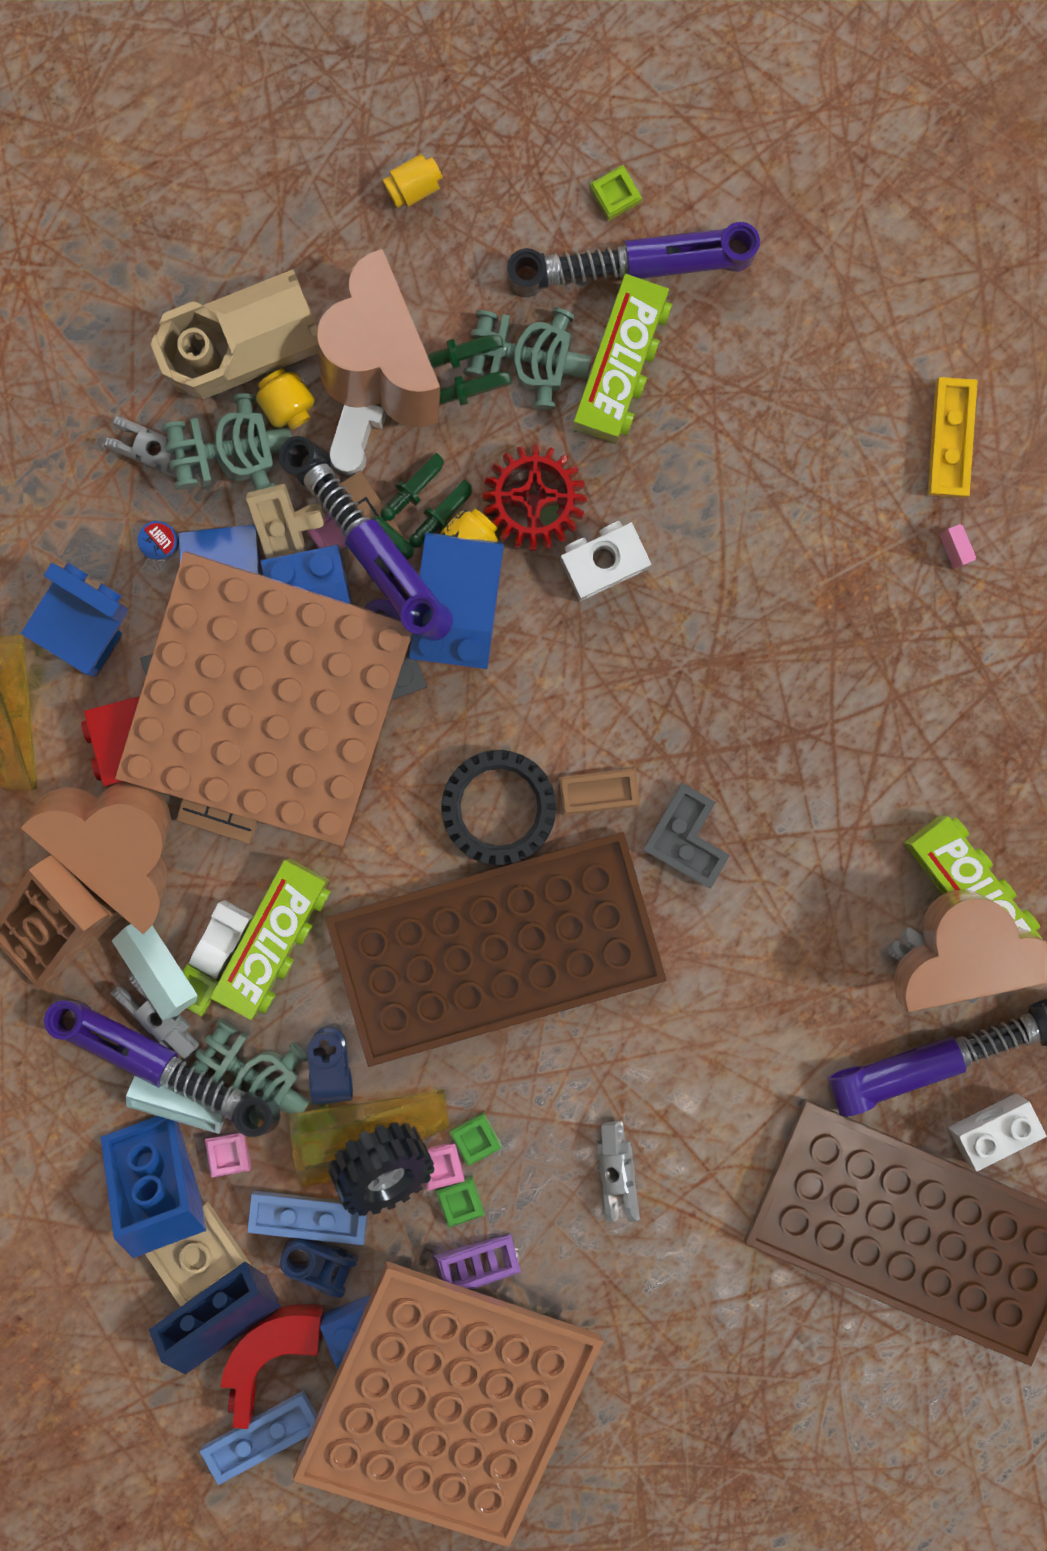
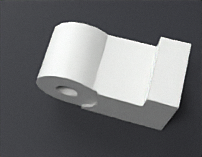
M344 405L330 449L332 464L340 474L351 477L358 471H363L367 459L364 450L372 427L382 430L387 416L384 408L375 405L361 408Z
M226 900L217 904L211 916L212 919L189 962L191 966L215 979H218L254 917Z

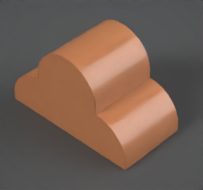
M383 249L371 252L357 262L350 274L349 298L332 305L320 319L317 340L322 384L327 393L343 405L361 408L381 404L384 411L393 420L410 427H425L438 423L440 385Z
M121 782L110 786L97 798L84 790L70 787L52 790L41 797L31 809L21 829L142 934L153 925L157 918L168 881L167 868L161 853L169 833L171 815L169 807L161 794L152 789L128 782Z
M51 855L27 871L1 911L0 948L40 990L68 967L85 948L103 935L122 916Z
M964 889L953 890L939 896L929 906L922 926L925 945L918 946L909 951L899 962L894 975L896 998L908 1012L1047 983V941L1028 930L1018 928L1014 919L1005 908L982 894Z

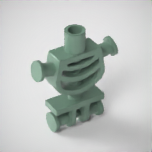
M553 308L554 318L551 325L544 322L530 324L520 336L516 345L506 342L510 315H502L499 333L491 332L493 322H497L499 316L490 311L477 310L475 314L478 318L477 328L471 330L470 337L477 339L492 334L499 335L503 339L504 347L471 357L469 365L464 368L463 373L474 378L486 375V372L483 371L485 360L492 361L491 374L500 372L502 357L514 359L519 383L525 389L537 390L536 402L532 403V408L537 410L555 409V403L552 402V391L560 390L563 374L587 379L591 356L568 351L571 334L566 332L565 329L568 322H572L575 316L565 309ZM540 335L534 348L525 346L531 337ZM553 338L554 341L551 343L549 351L542 350L549 339ZM561 347L560 353L557 354L556 351ZM521 361L531 363L533 379L523 373ZM538 364L546 366L547 380L541 379ZM552 368H556L555 375L552 373Z
M247 393L232 396V401L237 404V412L228 413L220 419L214 443L203 444L198 418L190 419L188 427L191 439L185 440L183 435V429L186 428L185 422L174 421L162 425V431L167 433L169 444L165 445L166 452L176 456V460L169 462L170 470L175 471L177 482L174 483L175 489L185 490L198 486V480L193 479L191 469L198 468L201 487L209 486L211 477L207 459L211 458L217 459L220 468L230 479L245 481L251 478L255 487L254 491L275 486L274 483L269 482L266 473L273 466L271 454L279 453L284 442L292 437L290 429L287 427L266 431L262 414L253 413L252 404L256 402V396ZM234 425L231 432V440L222 441V431L228 426ZM240 425H247L244 439H239ZM194 451L195 456L185 458L184 452ZM245 453L248 454L252 464L247 460L246 456L244 455ZM232 455L238 467H235L226 456Z
M218 1018L216 1023L219 1026L213 1035L207 1034L204 1039L209 1045L206 1051L198 1049L195 1053L197 1059L192 1067H196L195 1071L200 1074L205 1071L206 1074L210 1067L216 1070L213 1075L214 1081L218 1083L225 1072L230 1071V1073L237 1076L233 1090L238 1088V1090L242 1091L243 1081H246L251 1086L249 1092L257 1095L259 1090L264 1096L271 1097L276 1101L280 1110L298 1121L310 1100L291 1089L299 1076V1072L295 1067L302 1060L305 1062L308 1060L307 1053L296 1043L292 1042L289 1045L291 1050L284 1057L275 1051H264L251 1058L247 1064L243 1063L236 1056L250 1035L243 1031L231 1047L226 1042L231 1034L238 1032V1028L229 1021ZM216 1051L226 1056L223 1061L213 1056ZM260 1061L272 1062L261 1073L251 1068ZM280 1069L283 1072L274 1081L266 1078L267 1075L275 1070ZM284 1080V1085L280 1087L278 1084ZM254 1105L249 1113L252 1124L259 1126L260 1121L265 1120L263 1109L257 1105Z

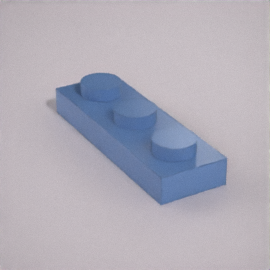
M253 1191L251 1194L247 1233L364 1245L367 1215L359 1216L358 1212L354 1215L350 1214L348 1210L344 1209L341 1201L337 1199Z
M303 1390L255 1416L251 1421L249 1429L233 1428L202 1445L200 1453L216 1483L220 1485L308 1437L317 1418V1413Z

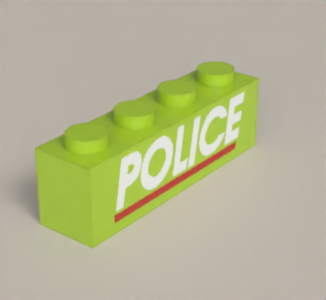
M628 274L624 275L574 420L573 430L617 444L620 434L628 435L635 415L628 411L632 397L640 399L647 380L646 376L640 375L644 362L653 363L660 340L653 338L658 324L666 325L673 304L666 301L669 288Z
M939 815L903 843L942 895L953 890L963 889L980 893L1005 908L1014 919L1018 928L1028 930L1042 938L1037 932L1040 928L1038 921L1028 910L1021 911L1013 901L1017 897L1016 893L1004 879L998 881L990 871L993 863L980 848L974 850L966 839L970 834L958 818L954 817L951 819L949 816Z
M290 858L285 859L210 998L250 1020H253L259 1012L265 1015L276 996L271 991L276 979L284 980L294 963V959L289 957L295 944L300 946L304 944L313 925L307 923L314 909L320 912L331 894V891L326 889L330 880Z

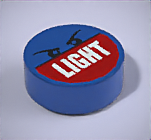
M152 521L140 530L138 545L141 552L148 558L155 561H165L177 552L179 537L177 532L167 523Z

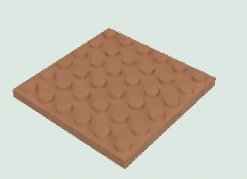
M184 551L115 779L343 846L412 633L404 628L399 619Z
M386 1261L293 1469V1481L510 1547L604 1341L598 1333Z

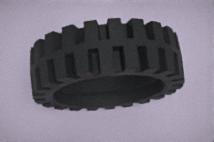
M491 750L470 757L452 773L443 792L441 812L445 829L459 850L470 858L482 863L506 865L529 857L547 840L555 822L556 798L549 778L535 762L516 752ZM496 769L516 772L528 781L536 795L537 802L535 821L527 834L512 844L500 846L483 843L473 836L462 820L460 806L464 790L472 779L485 771Z

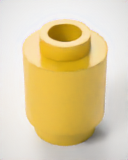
M420 153L390 170V176L382 181L393 203L399 208L405 204L409 207L438 191L440 187L437 181L443 179V176L433 157L425 159L423 154Z

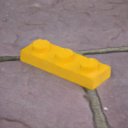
M938 377L935 380L927 496L967 498L970 496L978 380Z

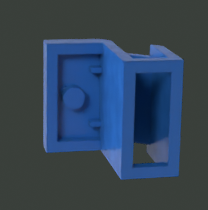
M67 562L63 568L51 563L43 576L51 580L52 584L21 634L86 675L97 677L121 639L122 632L118 628L125 619L129 608L119 603L122 595L101 583L97 589L85 582L88 574Z

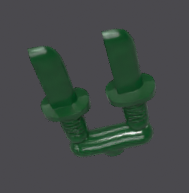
M495 334L483 336L458 345L455 344L454 339L446 341L447 348L434 351L427 356L433 368L451 363L452 368L456 369L460 367V361L504 347L502 337ZM495 372L466 382L463 381L462 376L454 377L455 385L440 389L439 404L443 405L444 403L447 404L459 399L461 406L468 404L467 398L512 384L510 374L507 372Z
M435 453L406 484L400 480L395 485L399 492L387 503V506L381 509V517L375 516L371 518L379 523L407 560L413 557L414 548H419L424 544L426 532L435 533L438 528L442 531L447 526L446 520L467 500L472 491L471 484L464 479L435 510L428 507L423 512L427 517L426 521L409 537V542L386 522L393 520L395 515H398L410 502L416 506L421 501L417 494L443 467L444 460L438 453Z

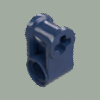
M326 1026L320 1028L314 1034L307 1047L309 1089L312 1104L352 1101V1075L348 1065L344 1034L335 1027ZM323 1040H327L329 1046H335L330 1055L326 1054L324 1048H318Z
M289 1238L283 1248L280 1266L287 1277L312 1286L326 1295L339 1298L344 1296L346 1291L344 1287L351 1267H355L359 1259L352 1252L338 1246L329 1245L318 1240ZM293 1250H303L309 1256V1260L301 1264L295 1263L290 1258L289 1253ZM338 1266L335 1275L332 1276V1274H333V1272H334V1270H335V1267Z

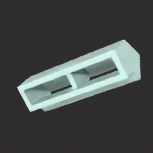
M130 924L112 940L162 1021L179 1015L187 1007L197 1002L198 995L153 925L142 934Z
M134 1076L126 1095V1107L217 1134L220 1133L222 1125L226 1120L225 1116H221L220 1110L213 1112L210 1105L204 1107L202 1101L194 1102L191 1095L184 1097L183 1091L175 1092L173 1086L166 1088V1086L162 1085L158 1088Z

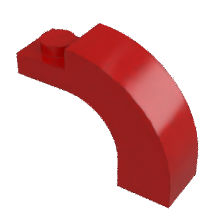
M294 1304L280 1307L240 1336L225 1365L220 1388H232L228 1398V1413L234 1414L233 1428L249 1429L255 1411L258 1371L266 1362L285 1354L318 1356L322 1344L323 1333L320 1325L324 1317L325 1305Z

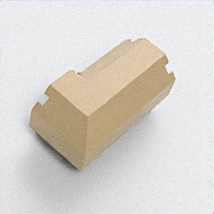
M292 269L205 305L192 301L163 313L159 322L161 325L157 335L154 334L150 344L163 376L178 392L206 399L318 354V328L306 298L302 293L297 276Z

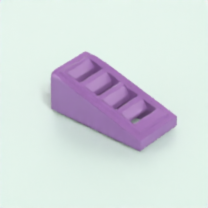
M510 1234L433 1255L440 1280L469 1290L521 1273ZM499 1247L501 1248L506 1266L499 1268L494 1249ZM484 1252L486 1253L490 1268L488 1272H484L479 1254ZM469 1257L471 1259L473 1270L475 1273V1275L470 1277L468 1276L466 1265L464 1262V1259ZM454 1262L459 1275V1280L453 1281L449 1264Z

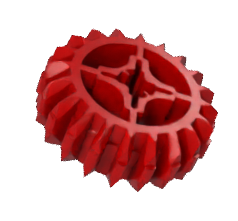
M535 444L532 446V456H526L525 449L522 446L517 447L518 460L514 461L507 452L503 454V460L507 467L503 468L497 463L491 466L492 471L499 478L485 477L484 484L494 489V491L482 492L483 501L494 502V504L483 509L484 515H497L498 517L491 522L497 528L502 525L505 526L500 539L506 541L512 533L515 534V548L521 547L523 538L530 539V551L536 550V539H542L545 549H550L552 546L550 536L553 534L557 541L563 543L566 537L561 528L565 526L569 532L574 533L577 526L569 518L582 519L584 516V511L574 505H582L587 501L586 495L575 493L585 487L584 480L571 481L577 475L578 467L571 466L567 470L563 469L568 461V456L563 454L555 462L552 460L554 448L549 447L545 457L539 456V445ZM529 469V478L524 486L512 488L511 491H503L511 477L520 471ZM541 470L553 474L561 482L565 493H558L557 489L547 488L541 480ZM533 480H536V490L539 491V494H545V499L538 501L535 516H532V506L529 505V500L524 501L523 497L530 494ZM502 503H511V506L520 507L527 512V527L513 521L506 513ZM566 505L558 519L547 526L539 527L540 513L545 507Z

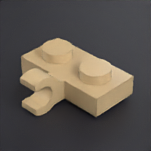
M285 484L247 493L246 501L267 559L307 551L301 531L325 526L323 519L326 518L322 504L313 503L294 512Z

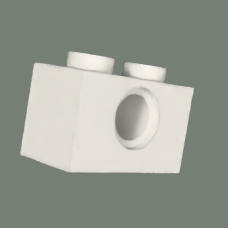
M617 521L599 531L601 537L587 543L586 538H581L564 547L566 553L561 555L560 562L579 602L632 578L651 567L652 564L632 522L622 526L621 522ZM601 549L610 551L614 556V565L607 569L599 568L593 561V554Z
M1017 1093L948 1127L964 1161L976 1172L1047 1137L1030 1101Z

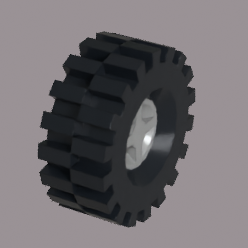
M398 1122L390 1123L388 1128H384L383 1125L377 1126L375 1131L370 1134L365 1131L359 1134L360 1139L357 1141L352 1139L345 1144L347 1149L336 1152L334 1155L336 1160L330 1161V1170H328L344 1209L348 1210L352 1215L358 1212L359 1216H366L369 1211L373 1215L381 1213L382 1208L387 1207L390 1210L396 1207L395 1203L401 1200L405 1203L411 1199L409 1195L413 1192L418 1194L423 1189L421 1184L430 1181V1174L434 1173L435 1168L433 1166L434 1162L417 1128L414 1126L411 1128L408 1123H403L399 1126Z

